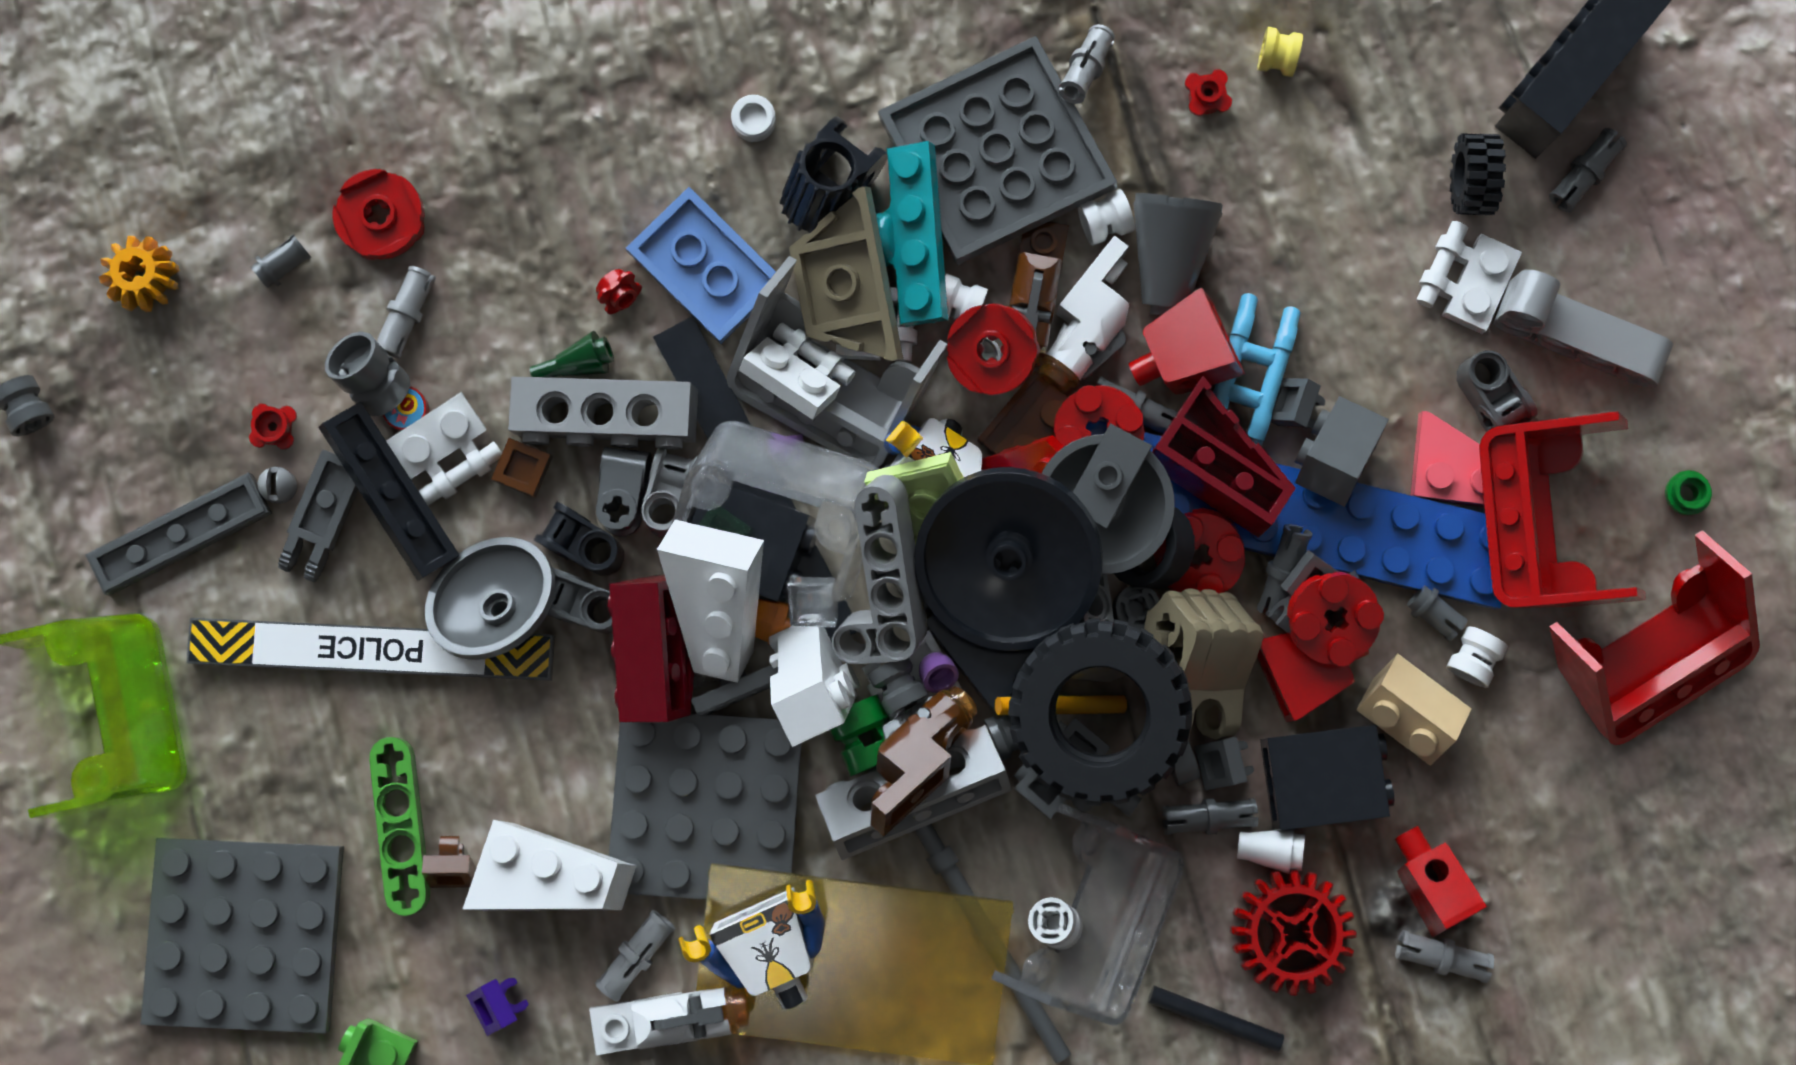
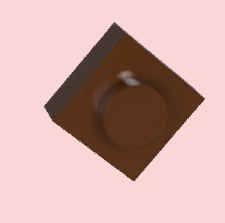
M508 438L491 479L501 485L536 498L553 456Z

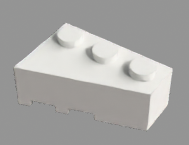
M674 520L657 548V552L693 672L738 683L754 652L764 540Z
M818 614L770 636L769 644L776 653L770 656V664L773 669L778 667L779 672L770 676L771 706L792 747L843 724L858 695L855 689L859 688L860 685L852 666L849 663L842 664L841 660L835 655L832 642Z
M493 820L463 909L478 911L622 910L636 865L515 823Z

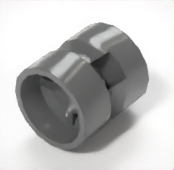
M356 332L342 338L327 355L325 361V372L344 392L350 394V398L355 404L361 401L370 416H380L392 411L408 394L410 387L409 375L391 356H388L385 349L370 333Z

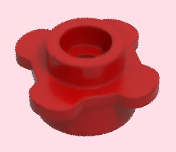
M1216 69L1207 75L1200 76L1197 73H1191L1187 76L1184 85L1190 91L1188 107L1192 114L1202 116L1203 114H1212L1217 110L1219 112L1229 110L1232 105V98L1227 95L1225 84L1228 81V76L1224 71ZM1210 89L1212 95L1206 96L1204 91Z
M613 270L607 273L597 284V300L601 304L605 303L604 310L607 314H615L619 310L628 308L640 294L642 286L639 282H634L635 275L631 271Z
M258 404L253 408L252 432L249 434L251 444L257 448H262L265 445H276L281 450L289 449L294 443L291 431L292 423L297 419L296 411L290 406H283L281 409L266 404ZM271 423H276V430L271 431L269 429V425Z

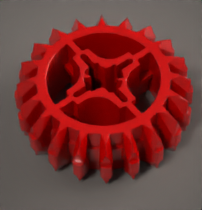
M1292 869L1287 874V884H1285L1280 872L1274 871L1270 873L1272 888H1269L1262 879H1257L1254 881V886L1260 894L1257 898L1246 891L1241 894L1243 901L1251 906L1248 911L1241 908H1234L1233 915L1245 919L1244 927L1231 926L1230 933L1244 936L1245 941L1236 943L1232 946V949L1237 954L1249 952L1250 955L1240 963L1243 970L1247 971L1257 965L1259 966L1254 973L1253 981L1262 984L1271 975L1269 982L1270 991L1278 993L1284 981H1286L1287 993L1291 996H1297L1300 981H1302L1306 992L1313 994L1316 992L1315 977H1318L1324 985L1330 986L1333 981L1327 970L1330 967L1339 973H1344L1346 970L1344 964L1336 959L1339 953L1348 957H1352L1354 954L1353 949L1342 946L1343 938L1353 939L1357 937L1355 930L1343 929L1342 923L1354 919V914L1351 911L1338 913L1337 909L1345 903L1346 898L1344 895L1338 894L1328 899L1333 889V884L1330 881H1324L1315 889L1317 874L1308 872L1302 884H1300L1299 871ZM1297 893L1309 897L1304 906L1299 905L1293 913L1284 915L1269 905L1277 898L1288 894ZM1319 909L1322 910L1328 928L1325 947L1316 939L1313 932V925L1319 917L1317 915ZM1261 917L1264 918V921L1273 930V940L1268 947L1270 952L1266 957L1261 950L1258 940V925ZM1276 918L1279 921L1294 925L1300 923L1302 928L1298 930L1302 931L1301 938L1307 941L1309 945L1292 939L1286 942L1284 937L1289 934L1284 933L1285 927ZM1297 950H1303L1316 958L1313 963L1301 969L1283 970L1277 968L1283 958L1288 959Z

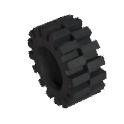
M1461 133L1457 138L1458 142L1454 146L1455 154H1452L1451 160L1453 169H1450V177H1452V183L1450 184L1452 196L1450 199L1451 204H1453V211L1461 215H1495V211H1498L1499 202L1502 201L1503 197L1501 189L1505 186L1503 172H1506V164H1503V160L1506 154L1505 149H1503V139H1501L1499 134Z

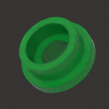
M1686 470L1673 475L1666 484V501L1671 509L1681 515L1690 516L1698 514L1705 510L1711 501L1712 489L1710 483L1702 474L1696 471ZM1683 486H1687L1692 490L1693 498L1691 501H1686L1682 498L1681 488Z

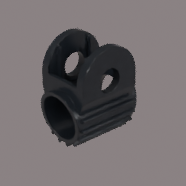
M838 116L832 118L817 133L814 141L809 144L806 143L803 151L800 150L782 191V197L779 202L783 205L781 214L786 215L789 219L788 224L793 223L796 225L798 231L803 229L811 233L816 229L818 222L831 211H837L854 196L852 193L856 189L864 186L871 187L887 161V152L882 148L875 147L867 155L841 135L848 125ZM835 152L841 154L851 167L849 177L846 183L842 185L836 184L819 171Z

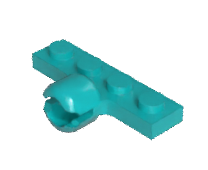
M930 141L887 148L891 202L889 208L883 213H877L876 217L886 267L894 266L896 270L900 324L909 327L947 321L948 307L935 145Z

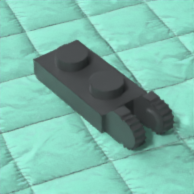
M326 450L321 451L287 530L289 536L278 562L279 569L290 572L298 561L303 548V540L314 543L315 547L306 564L304 578L311 582H316L321 576L328 560L329 550L333 551L358 493V488L334 453Z

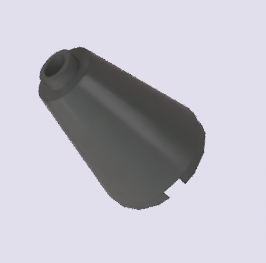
M1135 194L1133 205L1142 304L1151 305L1150 314L1162 315L1193 293L1223 214V205L1221 203L1183 197V199L1168 197L1169 195Z

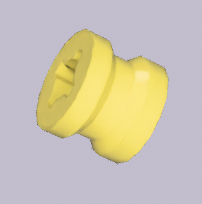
M1267 27L1260 49L1257 70L1267 72L1270 69H1277L1284 76L1293 77L1301 52L1303 34L1293 32L1290 35L1280 34L1277 28Z

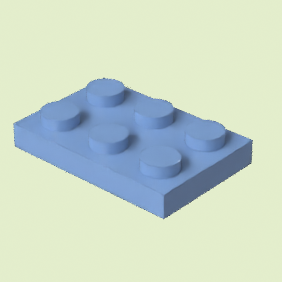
M690 187L626 247L627 253L720 344L750 317L759 292L776 273Z

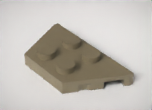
M864 186L856 189L852 193L854 196L837 211H831L820 220L816 229L809 234H804L789 247L791 257L797 260L793 270L805 333L807 337L839 344L842 347L855 351L870 353L889 361L904 360L871 187Z

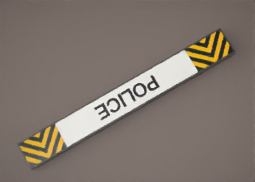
M190 618L186 663L552 681L555 636L532 634L523 643L504 654L487 659L469 660L453 656L443 650L432 638L428 629Z

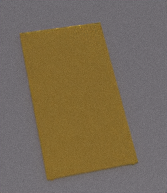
M711 864V868L708 871L709 885L704 919V929L708 940L712 941L710 932L715 922L786 891V886L789 884L791 888L794 887L797 893L807 890L806 880L814 882L815 897L825 918L821 951L814 957L812 970L799 976L808 998L793 1008L783 1010L773 988L757 996H751L746 988L732 986L699 962L696 991L726 988L729 1002L726 1005H722L724 1017L731 1016L732 1034L977 1065H993V1061L996 1058L994 1050L1012 915L1015 911L1013 901Z

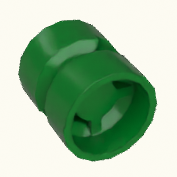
M878 694L854 703L845 722L830 729L834 741L842 742L845 746L840 754L850 777L877 766L878 750L880 744L885 741L883 726L888 719ZM870 732L873 744L864 747L858 736Z

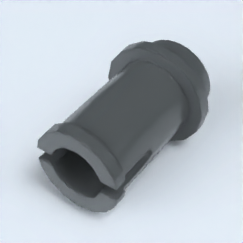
M292 234L288 240L262 259L259 255L255 257L257 262L251 266V269L267 288L274 283L278 287L281 285L279 280L305 260H309L311 256L294 234Z
M1424 585L1421 588L1422 590H1417L1407 603V606L1412 609L1411 615L1414 618L1420 616L1440 632L1447 641H1451L1458 633L1445 620L1448 619L1462 631L1468 619L1438 596V589L1434 587L1430 590Z

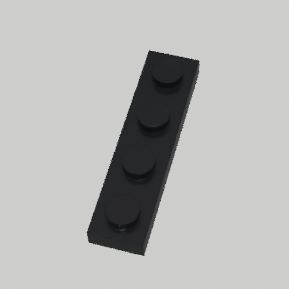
M361 401L323 422L318 427L417 581L459 556L454 545Z

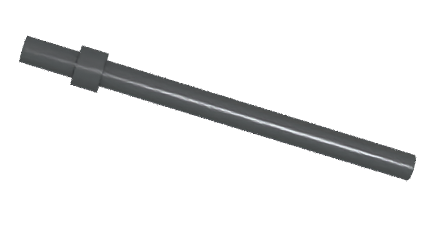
M932 824L915 830L930 856L926 860L935 875L940 873L1051 1057L1055 1063L1063 1061L1071 1055V1052L957 867L956 863L959 859L951 846L945 847Z

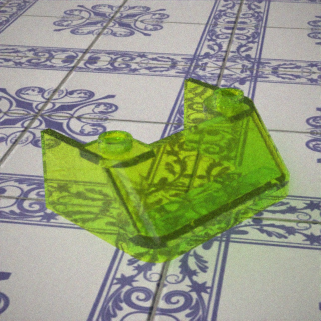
M135 613L77 618L0 634L1 646L26 650L45 645L47 654L57 664L77 666L87 663L104 750L103 754L87 757L75 766L71 776L74 799L28 809L29 818L63 817L170 792L183 783L187 773V764L161 632L153 619Z

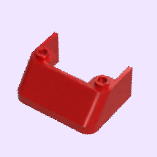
M1619 411L1502 425L1488 430L1482 437L1479 445L1492 588L1496 598L1504 605L1513 608L1578 607L1646 600L1645 591L1638 587L1598 590L1595 574L1583 563L1576 561L1557 563L1549 474L1571 471L1580 463L1583 456L1582 435L1628 429V420Z
M1703 530L1695 535L1699 564L1691 569L1683 570L1674 579L1671 590L1672 605L1608 646L1601 649L1592 638L1575 640L1558 622L1549 626L1559 671L1598 731L1613 745L1629 742L1738 673L1754 660L1759 651L1760 641L1752 573Z

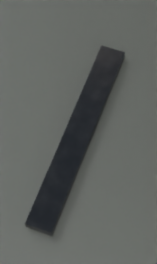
M693 316L653 336L676 381L691 382L698 389L697 420L733 487L797 510L734 392L728 387L727 379ZM814 545L811 553H803L797 570L802 571L803 575L793 599L804 620L818 614L832 642L834 632L852 614V611L817 546ZM850 630L851 636L858 633L856 630Z

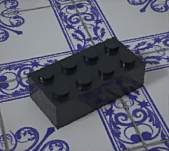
M1588 0L1579 13L1554 40L1549 49L1529 70L1524 79L1499 106L1498 109L1505 114L1495 127L1536 159L1566 129L1672 0Z

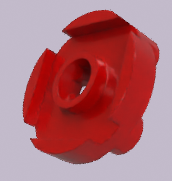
M369 169L349 178L340 189L341 195L337 199L336 206L334 205L333 224L341 240L367 260H385L397 257L409 250L415 241H418L424 234L425 209L422 199L413 185L404 177L388 173L382 169ZM377 204L383 209L390 208V214L386 217V222L381 225L377 222H368V217L373 215L372 207Z
M998 303L974 306L963 312L952 324L947 341H949L947 361L951 373L965 388L981 394L1007 393L1021 386L1032 374L1040 353L1036 332L1030 321L1015 308ZM985 338L991 341L999 338L1003 343L1000 348L1003 356L999 361L994 357L985 360L981 355L986 349L982 344Z
M1088 385L1080 388L1062 403L1054 421V437L1064 447L1077 439L1091 436V432L1086 429V426L1089 422L1096 424L1099 419L1107 422L1106 429L1111 423L1144 440L1143 413L1126 393L1110 386Z
M1200 508L1184 513L1190 521L1195 535V549H1198L1201 544L1207 545V554L1211 559L1208 562H1201L1199 565L1191 562L1189 569L1182 578L1167 588L1180 593L1190 588L1196 589L1199 592L1211 589L1218 594L1228 591L1240 578L1245 565L1244 543L1239 531L1228 517L1214 510ZM1166 539L1154 553L1156 567L1163 559L1166 550Z
M1345 572L1327 573L1322 576L1318 574L1306 579L1291 596L1287 607V617L1289 618V628L1291 631L1289 633L1295 646L1314 661L1322 664L1347 666L1355 659L1364 655L1373 645L1380 631V625L1384 620V612L1378 604L1373 590L1355 576ZM1342 607L1344 611L1342 614L1344 619L1339 627H1332L1331 630L1326 629L1328 620L1324 617L1325 612L1328 609L1336 612Z

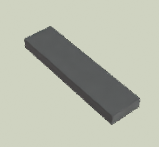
M248 472L85 555L104 595L111 596L271 515L272 512L266 500L259 493L253 474Z

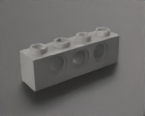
M511 377L508 431L522 437V443L529 445H549V438H566L567 445L590 447L593 446L594 439L611 440V446L619 448H637L638 441H656V448L678 450L683 448V442L696 443L698 389L691 382ZM566 402L569 408L567 417L560 423H552L550 414L553 407L558 403ZM603 404H612L613 416L611 420L606 424L596 425L594 419L596 410ZM649 405L657 406L658 417L656 421L649 426H640L638 420L640 411Z
M986 725L977 729H967L948 750V753L951 755L950 769L961 767L964 768L963 771L957 775L949 776L944 783L884 837L870 825L871 810L861 811L864 805L871 802L876 791L887 783L877 771V766L873 767L868 774L850 781L836 782L830 785L824 792L816 794L819 807L841 860L1011 791L1005 767Z

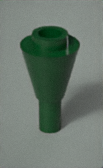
M592 331L557 354L554 359L530 366L531 377L554 378L560 375L577 376L609 373V363L614 362L613 351L605 336L599 338L598 334Z

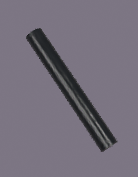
M1155 985L1151 989L1148 1003L1276 1052H1279L1282 1047L1284 1035Z

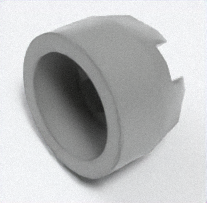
M282 467L266 469L259 476L257 482L261 496L275 504L288 502L293 498L297 490V481L294 475ZM273 474H276L277 495H271V476Z

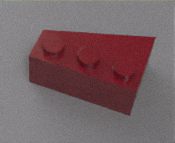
M1202 376L1152 450V453L1162 463L1171 481L1259 538L1273 525L1296 488L1262 446L1252 441L1238 424L1239 418L1231 409L1228 411L1210 390L1212 388L1211 384Z
M653 575L609 584L608 610L612 617L613 629L611 655L615 662L617 684L614 699L618 707L619 722H670L691 715L694 672L665 575Z

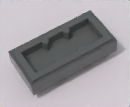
M1111 423L1073 491L1088 509L1094 522L1105 528L1109 527L1152 448V445Z
M770 665L749 675H746L744 670L738 683L719 679L721 687L691 699L696 713L700 716L709 715L770 689V676L779 673L778 667L773 669Z

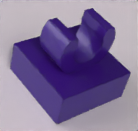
M508 978L501 983L494 979L466 995L487 1036L517 1021L515 1015L525 1010L529 1005L527 1000H523L515 1005L510 1004L505 997L506 990L518 983L516 978Z

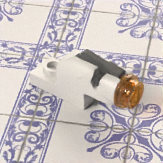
M1115 235L1060 303L1056 314L1069 325L1067 326L1063 323L1053 346L1040 360L1043 365L1037 373L1063 394L1070 387L1076 388L1080 380H1086L1126 343V337L1122 328L1126 324L1129 303L1104 283L1106 280L1112 285L1128 265L1123 258L1129 246Z
M732 986L688 993L677 992L596 1006L589 1009L596 1055L636 1048L642 1050L739 1033V1028L750 1026L745 990H733Z

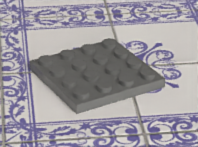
M1037 36L878 111L879 119L894 147L930 141L935 145L942 238L957 266L1062 216L1086 202L1095 200L1117 189V180L1076 106L1065 101L1060 96L1059 85L1062 81Z
M691 713L689 716L670 722H620L609 856L636 865L627 894L760 903L786 891V886L791 885L802 743L792 747L777 719L720 715L700 716Z
M156 838L141 1025L307 1033L330 1032L344 846Z

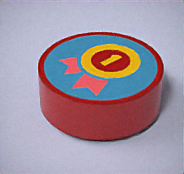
M409 387L408 394L403 401L392 411L384 414L383 418L391 427L402 431L429 413L428 401L417 389Z

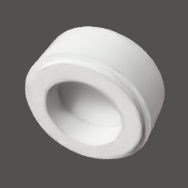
M759 95L742 97L735 103L731 112L732 125L736 134L749 142H758L766 139L771 135L776 125V116L772 104L766 98Z

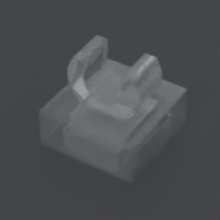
M790 577L787 584L790 626L836 627L839 619L836 578Z

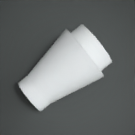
M1294 829L1260 832L1240 831L1237 859L1248 860L1289 874L1292 869L1302 871L1305 834L1294 833Z

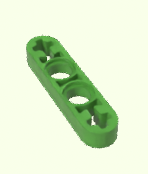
M386 737L373 745L369 758L384 896L386 904L392 912L398 915L409 916L421 912L430 900V887L422 875L423 856L426 855L416 759L413 747L407 741L396 737ZM390 745H393L395 751L403 752V760L396 762V775L399 777L407 775V783H390L383 786V777L392 778L390 764H385L381 761V756L389 753ZM394 790L405 792L410 801L407 812L398 817L391 815L385 806L388 794ZM401 835L409 837L415 846L412 858L406 862L395 860L390 851L393 840ZM417 865L418 874H408V882L411 889H418L419 898L413 899L411 901V908H407L405 900H398L396 896L397 891L404 889L403 875L393 877V869L403 870Z

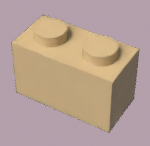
M1397 653L1372 679L1356 710L1431 766L1457 741L1472 708Z

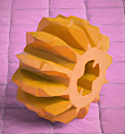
M127 236L126 248H122L117 243L111 244V249L116 255L113 259H100L101 264L110 270L99 276L100 282L110 287L106 293L107 297L114 302L121 301V306L128 311H134L139 305L143 311L152 312L153 299H156L163 305L168 304L167 296L164 294L166 288L170 290L179 289L178 283L169 278L180 271L179 265L169 261L172 257V251L166 246L158 247V242L149 236H146L142 242L135 236ZM136 271H138V272H144V271H145V274L143 275V277H142V276H135V277H134Z

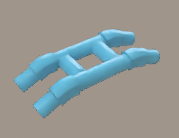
M1246 293L1240 298L1230 333V341L1240 363L1244 359L1267 367L1263 384L1259 392L1234 384L1236 378L1215 384L1213 393L1226 409L1228 408L1229 401L1255 409L1247 435L1255 444L1259 443L1262 446L1272 419V413L1289 356L1294 346L1301 312L1295 307L1283 309L1272 349L1249 343L1247 340L1253 326L1258 298L1253 294Z

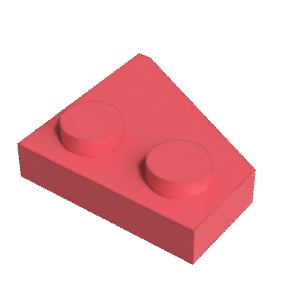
M1422 411L1418 414L1411 496L1431 501L1485 507L1479 454L1480 444L1428 411Z

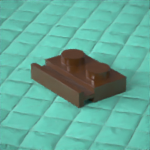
M1034 371L978 437L977 441L995 455L1007 448L1017 445L1025 446L1034 440L1050 435L1054 436L1053 428L1056 414L1068 397Z

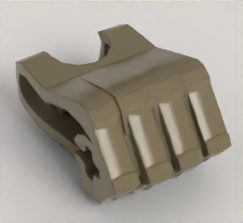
M1192 588L1185 589L1181 593L1174 590L1168 591L1162 595V598L1152 609L1148 610L1144 629L1153 634L1159 643L1165 644L1174 654L1178 665L1183 668L1191 693L1192 724L1196 711L1197 728L1203 735L1215 740H1223L1235 736L1241 726L1245 687L1263 641L1262 629L1231 593L1224 592L1218 594L1211 589L1199 592ZM1219 710H1220V712H1221V718H1222V719H1221V724L1219 723V720H1218Z

